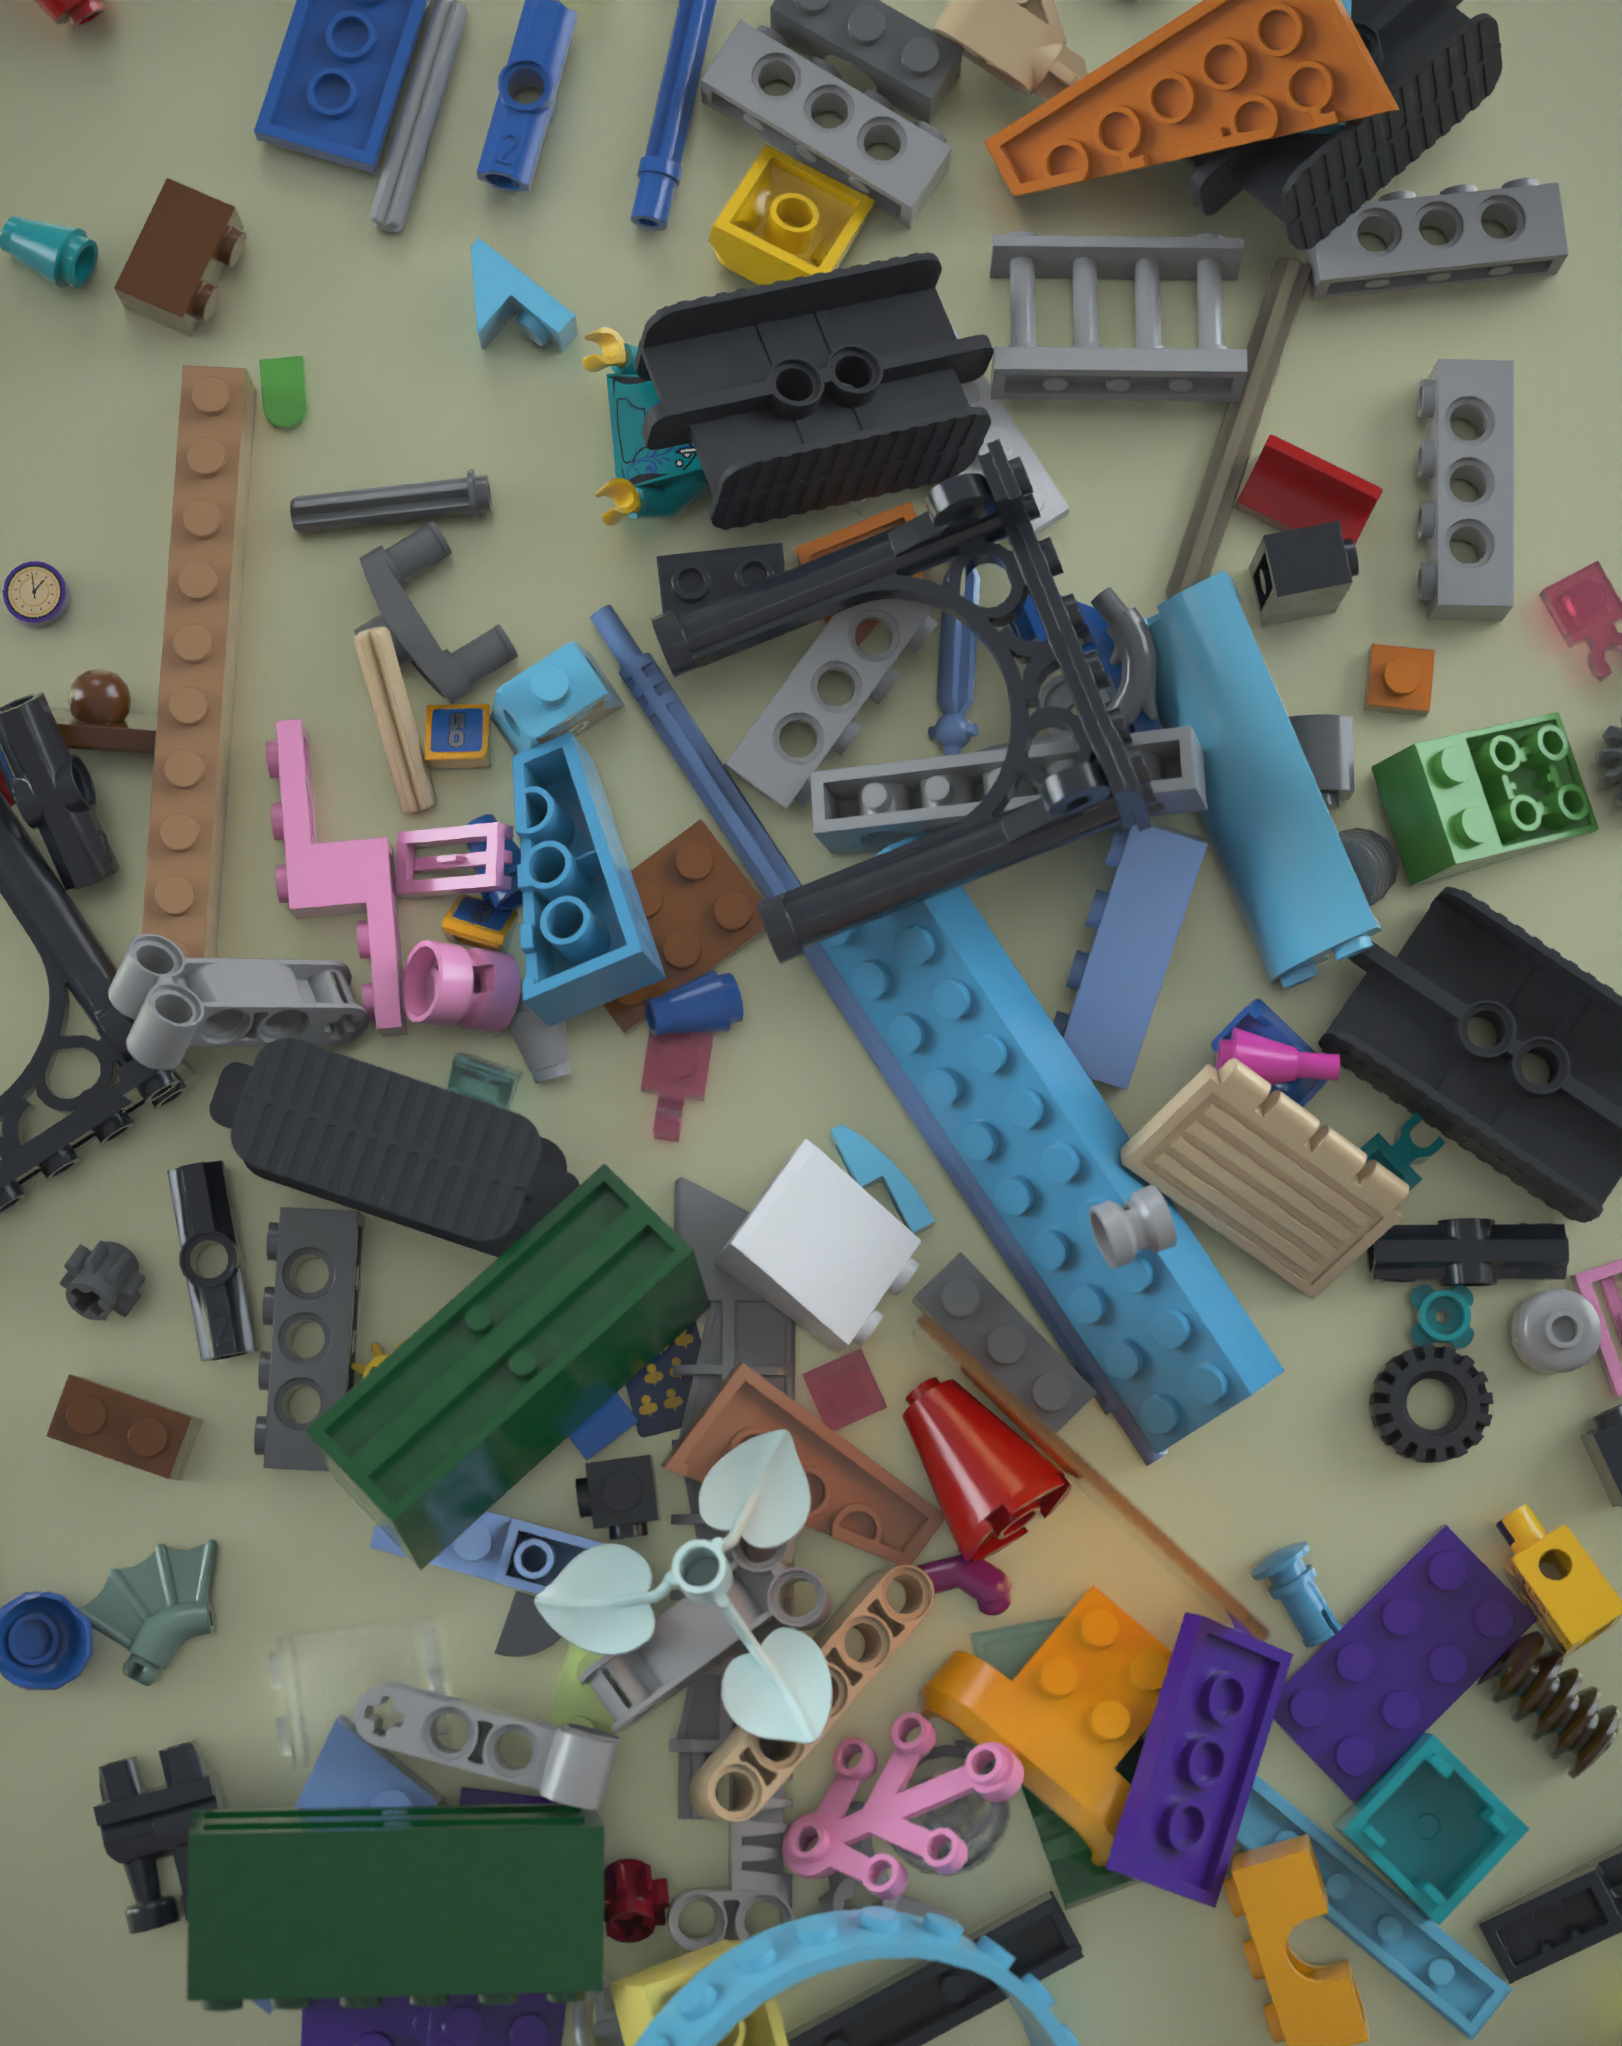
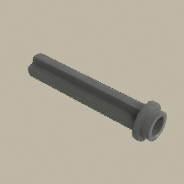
M474 469L467 470L466 478L297 496L290 502L291 521L294 529L298 532L472 513L473 520L480 519V513L492 512L488 475H476Z

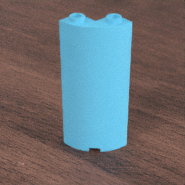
M1224 570L1157 605L1159 613L1147 619L1144 617L1143 619L1152 633L1157 652L1155 699L1158 720L1162 729L1192 726L1203 748L1208 810L1197 812L1269 982L1273 984L1281 981L1284 990L1319 976L1316 965L1327 961V954L1333 952L1336 960L1341 961L1372 948L1373 944L1369 936L1382 931L1378 919L1371 911L1240 605L1243 602L1234 581Z

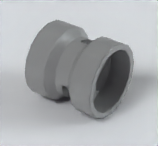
M1153 1184L1134 1191L1129 1200L1122 1203V1207L1109 1200L1089 1208V1219L1094 1238L1105 1262L1112 1270L1132 1263L1136 1257L1137 1249L1140 1252L1149 1250L1157 1254L1173 1248L1177 1244L1172 1216L1162 1194Z

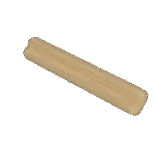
M374 627L361 631L355 636L354 643L401 809L406 813L428 809L435 803L436 795L428 767L424 761V752L390 631L386 627Z

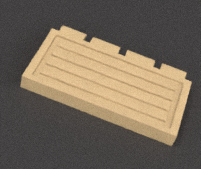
M1236 1058L1227 1061L1218 1071L1207 1064L1120 1149L1121 1163L1149 1184H1153L1163 1194L1307 1296L1314 1299L1402 1218L1399 1204L1407 1197L1410 1187L1376 1160H1370L1366 1163L1367 1154L1328 1125H1323L1317 1130L1319 1119L1280 1090H1275L1269 1095L1271 1084Z

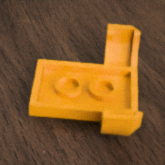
M1092 1585L1012 1681L980 1658L967 1652L953 1651L920 1689L921 1715L927 1720H930L931 1717H937L948 1722L977 1746L988 1742H997L1006 1746L1023 1765L1024 1778L1022 1784L1066 1821L1085 1840L1091 1849L1092 1857L1090 1860L1094 1865L1106 1866L1131 1787L1128 1781L1114 1768L1150 1725L1173 1652Z

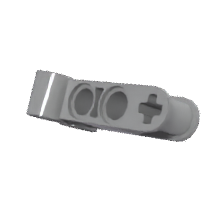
M150 933L141 934L132 939L108 990L109 999L113 1006L123 1015L135 1019L126 1039L127 1049L139 1063L157 1070L173 1069L179 1065L188 1046H266L268 1043L280 1038H294L315 1046L343 1045L361 1036L368 1028L370 1021L366 1009L355 1001L349 986L352 979L349 967L341 961L185 958L181 949L174 942L161 935Z
M741 1536L738 1544L730 1549L735 1561L729 1564L732 1570V1584L726 1595L754 1637L777 1620L799 1631L812 1630L821 1626L832 1610L833 1594L829 1585L813 1571L803 1567L788 1568L795 1554V1540L792 1539L779 1546L776 1554L770 1560L764 1563H755L749 1559L746 1550L747 1542ZM797 1582H810L814 1585L817 1592V1602L814 1609L803 1617L790 1616L784 1606L786 1591ZM685 1596L655 1618L656 1628L654 1634L646 1644L627 1654L617 1656L604 1655L581 1673L578 1681L581 1685L589 1683L615 1721L611 1727L615 1734L626 1730L744 1645L716 1602L712 1604H698ZM610 1673L613 1675L621 1689L624 1691V1693L632 1703V1706L629 1704V1702L626 1700L618 1686L615 1684V1682L610 1676Z
M388 1682L367 1691L359 1699L354 1711V1723L357 1732L366 1742L374 1746L540 1790V1795L547 1799L589 1810H598L599 1804L604 1803L620 1742V1737L594 1728L571 1723H563V1726L402 1683ZM389 1698L395 1700L394 1711L403 1715V1722L392 1725L386 1731L382 1729L383 1718L373 1714L375 1706L384 1704ZM443 1714H456L466 1722L469 1735L463 1748L449 1749L438 1740L436 1724ZM519 1731L531 1740L533 1757L529 1764L522 1767L513 1766L502 1758L499 1747L500 1740L505 1732Z

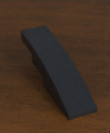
M1622 1845L1551 1881L1479 1922L1478 1925L1509 1984L1622 1932Z

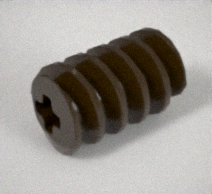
M1533 1631L1520 1637L1480 1677L1477 1685L1495 1678L1499 1683L1491 1698L1493 1703L1498 1704L1512 1696L1518 1700L1510 1717L1514 1723L1530 1715L1535 1716L1537 1721L1529 1737L1533 1741H1537L1552 1733L1556 1737L1548 1754L1552 1760L1572 1752L1575 1758L1567 1774L1573 1779L1592 1766L1614 1742L1618 1733L1616 1728L1621 1719V1710L1614 1705L1605 1706L1597 1710L1602 1700V1692L1594 1686L1578 1692L1583 1680V1674L1576 1668H1571L1558 1674L1564 1655L1556 1649L1539 1655L1544 1644V1636L1538 1631Z

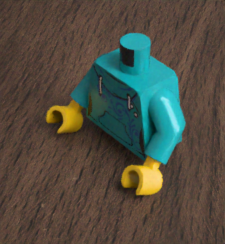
M602 327L586 335L584 338L587 341L597 343L603 351V356L591 354L583 358V366L590 372H598L609 366L615 372L606 374L616 478L610 480L596 491L595 496L598 498L602 496L609 497L616 503L617 507L611 508L601 516L602 521L605 525L613 526L627 516L633 519L674 518L703 496L709 483L693 443L660 450H649L646 447L641 434L648 410L659 404L660 400L652 381L641 379L635 370L634 362L639 347L624 343L621 335L616 330L610 327Z

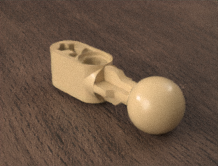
M950 0L932 29L935 33L962 47L963 56L1003 83L1026 95L1034 93L1045 101H1048L1089 74L1086 71L1084 58L1064 46L1065 39L1059 32L1013 0Z

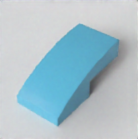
M842 1124L830 1130L829 1137L851 1178L865 1190L882 1182L903 1225L913 1234L918 1235L934 1226L935 1220L921 1196L906 1176L886 1155L861 1135Z

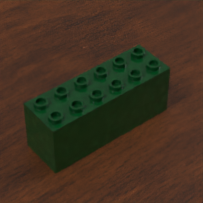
M604 1163L305 1431L336 1482L420 1570H423L711 1307L694 1250Z
M562 1803L191 1810L188 1833L187 2001H201V2008L204 2010L218 2012L233 2011L243 2007V2000L271 1999V2007L297 2010L311 2007L312 1998H340L341 2006L370 2008L379 2006L381 2004V1997L409 1996V2003L416 2006H441L450 2003V1995L477 1994L478 2002L504 2005L517 2002L519 1993H546L547 2001L576 2003L586 2000L587 1992L603 1991L604 1824L597 1810L583 1809Z

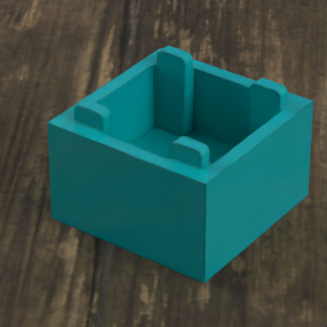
M1426 1732L1332 1824L1416 1909L1437 1925H1440L1529 1830L1433 1734Z

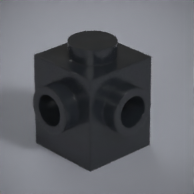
M649 1454L585 1463L587 1477L575 1479L580 1518L592 1516L593 1529L608 1528L610 1540L648 1535L647 1522L661 1520L653 1456Z

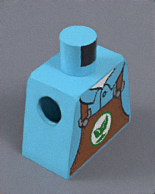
M572 641L498 688L490 718L514 755L569 731L576 738L623 708L625 704L592 654Z

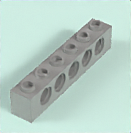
M1192 726L1130 733L1133 744L1124 748L1137 744L1151 778L1150 784L1157 802L1146 806L1149 817L1208 810L1203 748ZM1073 740L1031 745L1028 759L1044 772L1055 774L1075 763L1078 749L1075 747ZM1008 748L810 772L813 834L831 854L886 848L889 845L922 832L931 835L941 831L967 816L984 799L997 780ZM1022 778L1012 799L1002 813L1042 798L1039 789Z

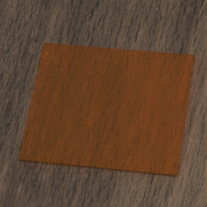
M927 1314L918 1317L917 1325L913 1330V1336L1037 1451L1061 1470L1076 1487L1226 1625L1259 1641H1264L1269 1637L1270 1630L933 1319Z

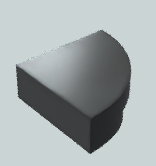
M515 1591L494 1654L509 1657L528 1656L549 1648L562 1638L539 1613L534 1603V1596Z

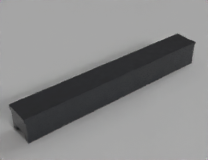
M1052 1890L965 1936L977 1944L981 1936L985 1935L1016 1958L1008 1970L1020 1980L1030 1972L1038 1981H1041L1084 1957L1081 1952L1083 1949ZM923 1959L786 2033L789 2046H922L1008 1998L994 1981L983 1975L944 1962Z

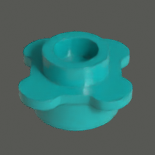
M1423 1284L1413 1289L1409 1301L1415 1308V1325L1410 1329V1338L1416 1346L1450 1343L1454 1348L1461 1349L1472 1342L1474 1331L1469 1325L1471 1321L1470 1306L1473 1304L1474 1298L1467 1287L1456 1285L1450 1290H1433L1429 1285ZM1440 1310L1445 1311L1447 1314V1320L1444 1323H1440L1436 1319V1313Z

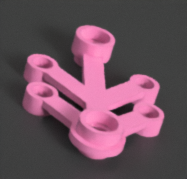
M917 1712L904 1713L896 1719L892 1726L891 1739L896 1747L864 1808L848 1816L845 1815L860 1783L865 1782L875 1773L878 1757L876 1752L860 1738H847L838 1744L833 1753V1765L838 1772L818 1810L815 1813L801 1816L787 1830L782 1844L783 1859L789 1869L802 1878H825L837 1871L863 1883L879 1899L892 1900L898 1897L906 1888L908 1874L905 1867L889 1854L880 1853L870 1858L849 1846L875 1836L923 1858L927 1864L940 1874H953L960 1870L966 1862L968 1850L965 1842L948 1828H937L930 1831L908 1820L973 1792H977L989 1802L1008 1800L1016 1794L1022 1785L1024 1778L1023 1765L1003 1744L988 1742L973 1748L966 1758L965 1765L904 1791L921 1757L929 1753L936 1742V1731L929 1721ZM916 1727H921L918 1738L913 1742L906 1743L910 1731ZM862 1752V1759L859 1764L853 1768H848L852 1756ZM996 1759L994 1769L990 1773L982 1775L984 1768ZM818 1836L816 1846L806 1852L809 1843ZM951 1842L952 1849L949 1855L944 1859L937 1860V1853L941 1846ZM892 1868L890 1879L885 1884L878 1886L877 1880L881 1872Z

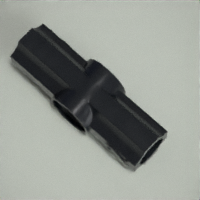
M44 693L29 694L0 707V743L15 775L12 780L15 802L27 825L32 829H39L65 890H78L114 874L118 870L119 865L94 810L96 806V792L92 778L81 758L76 754L70 755Z
M224 1161L199 1162L169 1170L167 1174L181 1246L179 1265L187 1280L201 1362L223 1360L257 1352L258 1347L244 1275L246 1258L238 1242ZM212 1244H221L228 1254L226 1269L217 1277L204 1278L197 1267L200 1252Z
M1485 1218L1438 1220L1437 1225H1393L1366 1250L1370 1281H1439V1286L1450 1287L1456 1285H1463L1465 1287L1497 1285V1281L1566 1279L1569 1263V1241L1565 1232V1224H1495L1494 1219Z

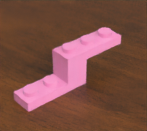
M301 719L275 721L277 740L266 742V757L270 779H280L281 802L271 803V823L274 840H284L286 864L276 865L275 868L279 903L289 902V910L296 919L367 913V920L357 921V941L360 959L371 958L372 983L362 984V1005L368 1013L369 1022L375 1021L376 1030L382 1037L408 1035L407 1018L402 1007L400 993L403 967L397 895H395L396 878L393 847L387 837L317 843L308 731Z

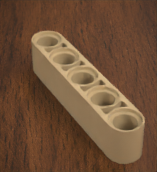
M904 1564L875 1570L865 1577L812 1638L821 1649L828 1663L832 1681L831 1712L821 1737L812 1744L781 1741V1747L777 1756L770 1760L760 1750L759 1737L746 1732L737 1725L697 1770L691 1780L689 1796L691 1804L698 1815L714 1822H741L749 1820L759 1812L928 1615L934 1604L935 1591L933 1583L925 1571L917 1566ZM893 1579L902 1584L907 1596L906 1604L899 1613L892 1609L886 1596L887 1587ZM851 1627L858 1629L865 1641L864 1653L858 1661L852 1659L845 1649V1635ZM726 1773L733 1777L738 1786V1798L734 1806L729 1810L721 1807L715 1794L716 1784Z

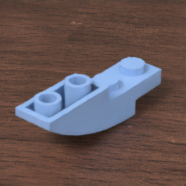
M487 1510L429 1564L539 1594L554 1581L572 1559L585 1550L607 1543ZM376 1524L370 1548L408 1558Z

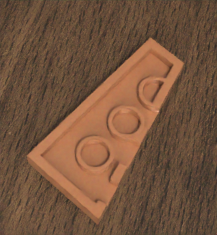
M738 1360L661 1464L664 1469L703 1483L711 1468L738 1445L758 1435L774 1430L786 1429L792 1436L799 1460L810 1486L811 1507L805 1526L895 1564L912 1565L945 1520L940 1510L740 1360Z

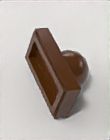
M105 669L84 672L77 676L70 686L68 695L70 709L50 707L67 748L154 754L157 714L129 713L131 696L128 686L114 672Z

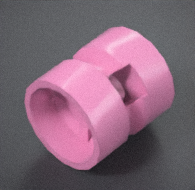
M432 940L420 941L411 950L402 974L400 993L403 1010L407 1018L414 1023L440 1027L456 1025L462 1030L490 1034L501 1033L509 1026L516 1013L521 985L519 967L514 957L507 952L477 947L466 950L458 944Z

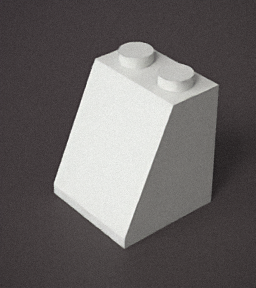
M805 1139L786 1160L713 1263L839 1353L851 1341H854L861 1347L875 1330L883 1315L874 1308L888 1289L898 1295L920 1265L911 1256L922 1241L822 1150L808 1139Z

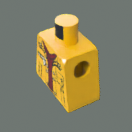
M1528 1504L1514 1510L1495 1524L1515 1553V1556L1508 1561L1503 1569L1507 1579L1523 1604L1538 1619L1535 1623L1552 1649L1560 1651L1564 1658L1615 1626L1622 1618V1600L1565 1524L1548 1534ZM1550 1563L1554 1565L1561 1574V1580L1546 1578L1541 1573L1539 1564Z

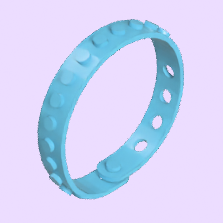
M868 1906L861 1910H839L819 1913L783 1923L756 1934L730 1949L698 1972L663 2007L634 2046H715L735 2025L758 2006L800 1981L816 1974L857 1962L899 1958L940 1961L972 1970L991 1979L1011 2002L1022 2021L1031 2046L1080 2045L1068 2026L1064 2023L1060 2024L1049 2010L1056 2002L1046 1988L1030 1972L1021 1980L1008 1969L1016 1958L987 1936L982 1935L976 1944L962 1935L964 1928L960 1924L944 1916L926 1913L925 1917L922 1918L887 1907Z

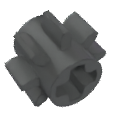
M99 1241L93 1251L80 1244L64 1265L67 1273L60 1281V1286L66 1288V1299L71 1308L87 1319L105 1321L113 1310L119 1315L126 1317L141 1297L138 1289L145 1281V1276L138 1273L139 1263L135 1255L119 1243Z

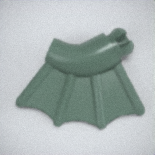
M210 1539L205 1544L190 1550H175L167 1548L165 1544H158L155 1551L142 1563L123 1569H111L100 1594L84 1607L78 1608L89 1618L92 1628L131 1652L129 1659L122 1667L125 1676L145 1686H150L156 1681L160 1668L166 1670L185 1641L195 1636L214 1633V1614L209 1603L217 1554V1542Z

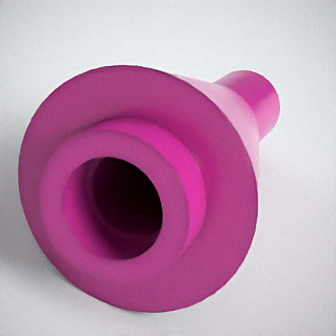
M1235 1027L1232 1030L1231 1040L1220 1039L1218 1044L1217 1071L1227 1061L1236 1058L1271 1085L1295 1081L1296 1078L1337 1081L1339 1077V1054L1298 1052L1295 1047Z

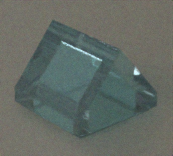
M462 1051L457 1053L453 1059L447 1090L510 1110L523 1071Z

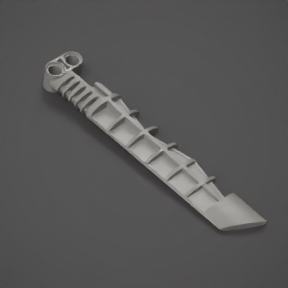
M683 1177L675 1181L674 1231L694 1250L711 1307L708 1309L696 1365H673V1375L693 1376L679 1439L672 1440V1449L738 1360L795 1401V1322L713 1263L749 1212ZM684 1477L691 1514L671 1515V1524L694 1525L697 1540L712 1542L716 1537L722 1539L727 1537L729 1532L718 1531L709 1527L699 1513V1494L702 1483L689 1477ZM748 1543L746 1544L749 1559L755 1563H764L770 1560L778 1550V1547L758 1549ZM730 1549L724 1552V1556L729 1564L735 1561ZM794 1557L788 1568L794 1567ZM794 1584L788 1588L784 1596L785 1609L792 1617H794ZM672 1590L670 1592V1600H681L685 1597L682 1590ZM777 1620L756 1635L755 1638L761 1645L770 1633L778 1628L788 1626ZM745 1645L688 1685L676 1739H669V1752H679L678 1819L705 1820V1818L698 1815L691 1804L689 1796L690 1783L697 1770L737 1726L723 1703L721 1696L722 1679L726 1668L732 1660L740 1655L750 1653ZM759 1737L760 1750L765 1757L772 1760L780 1750L781 1741ZM790 1774L784 1782L793 1781V1774ZM729 1775L730 1809L738 1798V1786L733 1777ZM718 1783L716 1784V1790H715L716 1798H717ZM783 1784L759 1812L749 1820L729 1822L728 1888H693L684 1890L675 1896L670 1903L666 1915L668 1930L675 1942L685 1950L695 1951L722 1940L746 1941L753 1937L746 1931L744 1919L748 1909L757 1902L766 1901L776 1905L780 1912V1924L794 1921L792 1913V1874L783 1873L782 1855L783 1833L787 1832L792 1825L783 1823V1807L793 1806V1799L783 1798ZM701 1901L710 1905L714 1910V1927L704 1937L696 1939L687 1937L679 1929V1913L690 1902Z

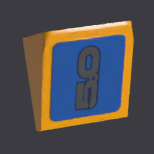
M490 704L427 705L424 761L428 769L491 768Z
M461 894L456 898L444 916L441 928L450 941L473 948L508 952L519 916L515 909L500 913L495 910L492 903H486L483 899Z

